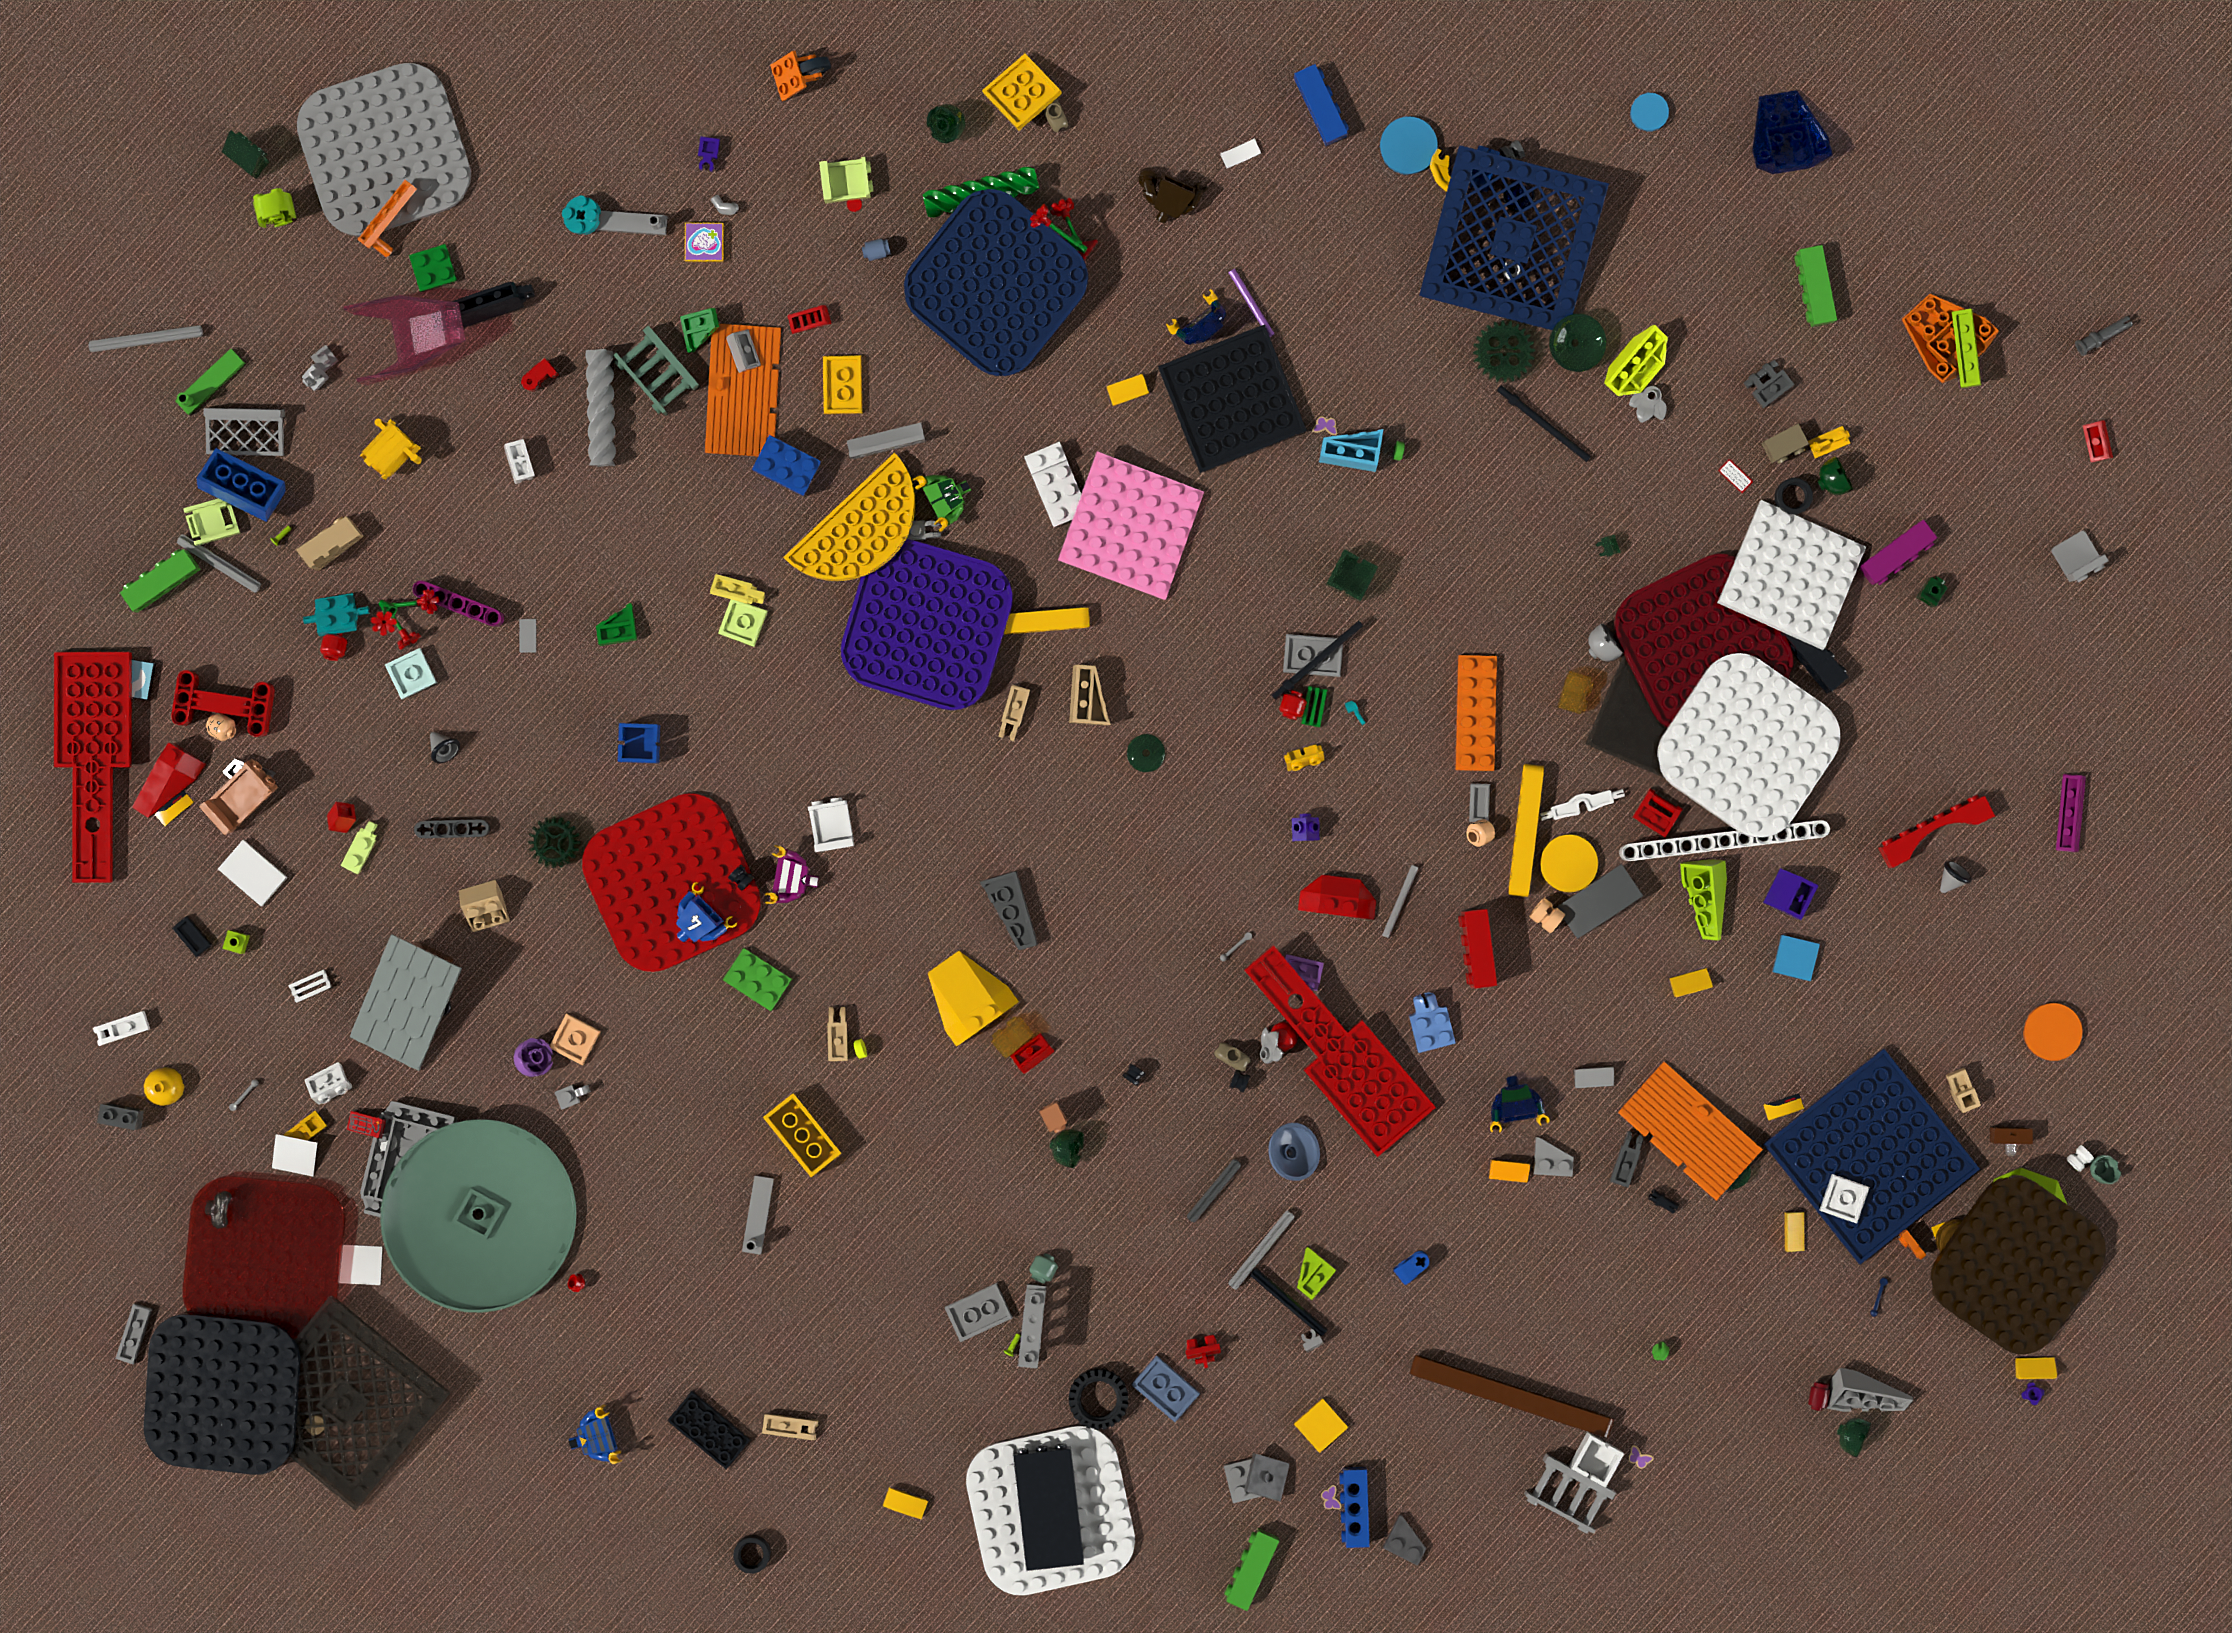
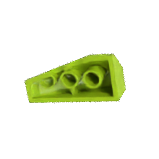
M1707 859L1680 863L1682 884L1684 888H1687L1690 896L1688 899L1690 905L1693 904L1696 912L1695 919L1702 939L1721 940L1727 884L1726 862L1724 860Z

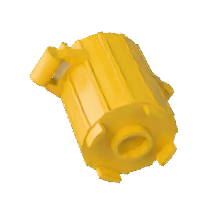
M379 418L375 420V425L382 429V431L360 455L369 467L372 466L386 480L409 457L416 464L422 462V459L416 455L421 447L402 432L393 420L390 419L387 423Z

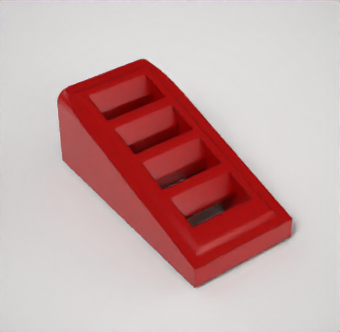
M826 305L787 315L792 334L831 324ZM812 313L814 314V318H815V322H816V323H814V324H813L812 317H811V314H812ZM804 315H806V319H807V323H808L807 326L805 325V321H804V318H803ZM797 317L799 318V322H800V326H801L800 328H798V326H797V322H796V318H797Z

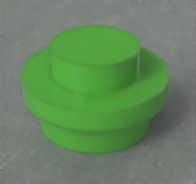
M1659 1342L1654 1345L1652 1349L1653 1358L1657 1361H1663L1667 1358L1669 1347L1666 1346V1343Z

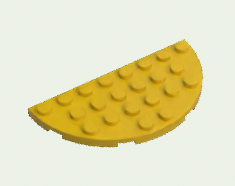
M894 452L783 558L800 572L826 581L857 579L876 571L891 560L908 537L915 515V492L912 479L897 454Z

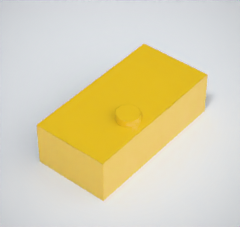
M794 1093L763 1117L810 1177L814 1176L841 1154Z

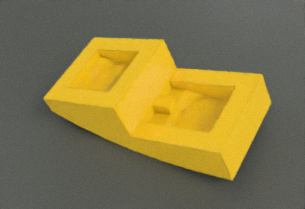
M314 1111L284 1135L308 1141L327 1125L318 1113Z
M889 1487L883 1506L922 1519L928 1501Z

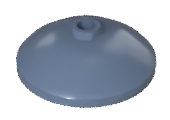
M1299 1123L1284 1124L1273 1133L1268 1148L1269 1159L1274 1170L1281 1177L1291 1181H1299L1308 1178L1316 1170L1320 1159V1148L1317 1138L1308 1127Z

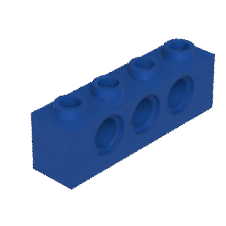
M1343 1467V1473H1339L1340 1485L1343 1484V1492H1340V1504H1344V1511H1341V1523H1345V1531H1341L1342 1542H1345L1346 1548L1370 1547L1366 1467ZM1353 1483L1359 1486L1356 1492L1348 1490V1487ZM1352 1503L1359 1504V1509L1355 1512L1349 1510V1506ZM1353 1522L1360 1524V1528L1356 1531L1350 1529V1525Z

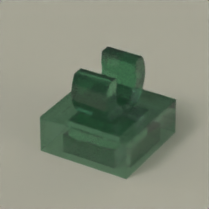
M1615 535L1601 538V542L1596 544V547L1601 545L1604 547V552L1600 553L1599 556L1607 555L1609 557L1621 553Z

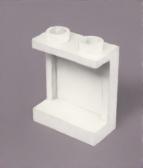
M842 797L830 799L831 803L823 804V801L811 802L812 806L808 807L815 842V852L855 846L847 801H842Z

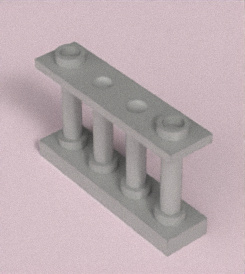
M1027 1284L1018 1367L1038 1368L1046 1286Z
M1546 1453L1542 1459L1546 1463V1469L1534 1492L1525 1491L1524 1494L1528 1498L1527 1501L1535 1506L1540 1504L1579 1525L1578 1529L1586 1534L1589 1531L1594 1534L1596 1530L1590 1525L1603 1500H1606L1607 1497L1613 1500L1616 1492L1607 1486L1605 1488L1594 1482L1588 1476L1585 1477L1571 1469L1569 1465ZM1559 1470L1563 1473V1479L1550 1503L1539 1497L1552 1473ZM1575 1479L1580 1482V1488L1567 1512L1556 1506L1569 1482ZM1592 1488L1597 1491V1497L1584 1521H1581L1573 1515L1586 1491Z

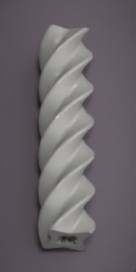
M606 349L586 350L585 356L588 363L586 378L589 383L586 394L589 401L587 416L590 421L588 426V437L591 441L588 447V454L591 459L590 466H616L612 461L616 454V448L612 442L615 436V427L611 423L615 416V410L611 404L614 398V389L610 385L614 377L613 369L610 366L613 359V351Z

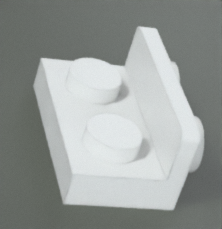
M339 1062L304 1079L311 1099L318 1105L325 1104L332 1098L345 1094L352 1088V1084L347 1080L342 1065Z

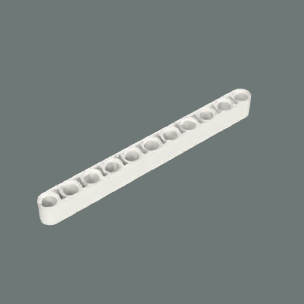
M1822 820L1793 823L1784 829L1786 835L1783 839H1780L1775 834L1768 836L1762 842L1757 837L1747 836L1748 840L1745 844L1739 841V836L1742 833L1737 830L1623 845L1619 850V855L1625 861H1636L1823 838L1829 834L1830 827L1827 822ZM1817 824H1821L1824 828L1823 833L1820 835L1815 830ZM1799 826H1802L1805 830L1802 837L1796 833V829ZM1723 835L1727 836L1729 840L1726 846L1720 843V838ZM1703 838H1707L1710 842L1709 847L1706 849L1701 846ZM1684 840H1688L1691 844L1688 851L1682 848ZM1666 842L1670 843L1672 847L1669 853L1663 851V845ZM1646 845H1650L1653 849L1652 854L1649 856L1644 853ZM1627 847H1631L1634 851L1631 858L1625 856L1624 852Z

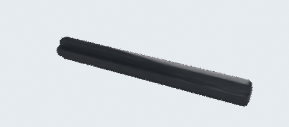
M1255 1268L1251 1272L1250 1276L1317 1334L1323 1336L1328 1329L1259 1269Z

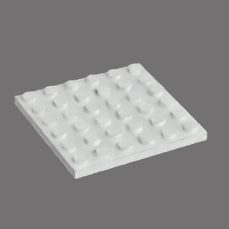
M1761 500L1717 603L1823 650L1826 647L1866 547L1794 514L1783 512L1780 508Z

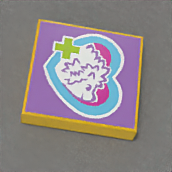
M685 223V262H724V223Z

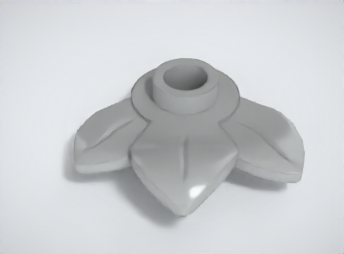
M1649 386L1643 392L1634 394L1629 402V406L1637 408V417L1641 423L1649 420L1653 415L1663 420L1667 409L1665 402L1661 399L1662 393L1656 386ZM1650 392L1655 393L1656 396L1654 399H1650L1648 397V394Z
M1264 1028L1261 1035L1262 1049L1260 1057L1265 1064H1270L1273 1061L1278 1062L1283 1055V1051L1278 1047L1279 1032H1270L1268 1028Z

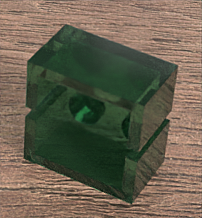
M1344 549L1325 586L1339 593L1344 590L1346 591L1345 596L1360 603L1378 566L1364 559L1359 564L1357 563L1359 557Z

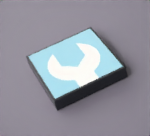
M132 659V698L150 701L156 663Z

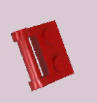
M1650 788L1632 818L1665 838L1683 808L1671 804L1655 794V791ZM1652 800L1672 813L1671 817L1669 818L1648 804L1649 801Z

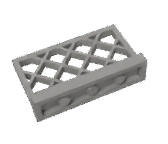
M204 408L206 454L213 453L214 450H211V442L217 438L223 444L219 450L229 455L284 456L283 417H285V409ZM211 420H218L223 426L215 432L211 428ZM233 420H237L242 425L236 433L228 426ZM251 421H257L261 425V428L255 434L247 427ZM271 421H278V430L273 434L266 426ZM225 428L233 435L227 442L219 436ZM244 428L252 435L246 443L237 436ZM263 429L271 436L265 443L257 437ZM234 438L243 445L238 451H234L228 445ZM254 438L262 445L257 451H252L247 446ZM274 439L279 444V452L271 451L266 445Z

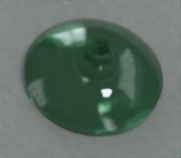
M1585 314L1568 315L1554 326L1550 334V352L1556 363L1566 370L1573 372L1589 370L1599 363L1605 353L1606 335L1604 329L1591 316ZM1574 339L1577 340V345L1575 347L1572 345V341Z

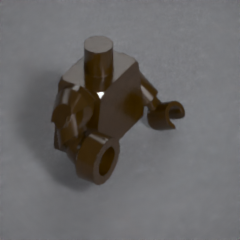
M1144 168L1138 176L1139 184L1144 187V190H1142L1144 198L1150 205L1159 210L1156 219L1162 223H1166L1169 216L1179 218L1180 215H1186L1194 210L1202 197L1201 193L1208 190L1207 185L1203 190L1199 188L1201 181L1196 183L1195 187H1192L1162 173L1158 190L1156 191L1157 173L1153 169Z

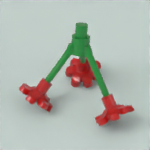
M1067 198L1066 201L1062 199L1058 202L1059 204L1053 203L1051 205L1053 209L1050 211L1053 216L1062 215L1071 231V237L1051 223L1052 221L1047 217L1049 209L1045 204L1041 206V209H1037V215L1031 216L1030 220L1032 223L1030 226L1035 228L1043 223L1067 239V242L1083 254L1086 252L1088 247L1079 240L1070 221L1069 212L1075 207L1071 198Z
M426 589L423 591L424 596H421V599H417V601L390 603L389 601L381 600L379 606L382 611L377 612V617L371 618V622L375 624L372 629L375 632L380 630V635L385 636L387 630L391 633L394 632L395 628L393 625H396L402 637L397 643L399 650L408 647L411 643L415 644L421 635L416 632L409 634L405 628L403 629L395 617L397 608L418 605L421 606L422 610L427 611L428 614H433L434 611H437L435 603L439 602V598L437 596L433 597V590Z

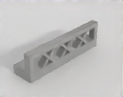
M920 422L847 440L849 456L851 460L926 441Z

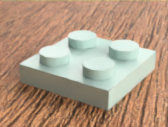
M421 648L385 664L402 700L437 683Z

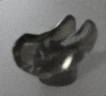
M228 1191L217 1193L214 1200H208L206 1203L205 1214L211 1216L213 1227L218 1229L224 1228L228 1224L227 1207L232 1198Z

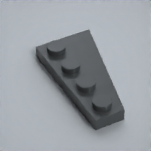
M1017 871L981 881V886L985 889L989 900L996 908L1000 919L1004 922L1018 950L1038 945Z

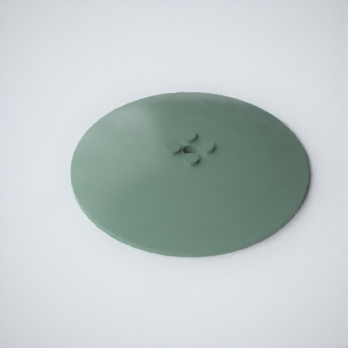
M489 1119L464 1120L443 1126L427 1134L416 1142L399 1160L390 1175L383 1194L380 1216L381 1233L388 1257L401 1278L419 1295L439 1306L455 1311L491 1312L508 1308L531 1297L556 1274L570 1250L574 1237L576 1200L570 1178L556 1154L538 1137L516 1125ZM475 1209H482L484 1212L483 1217L475 1219L472 1216Z

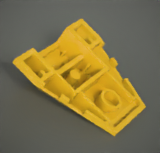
M957 951L928 972L945 1031L956 1046L1019 1002L1006 984L960 951Z

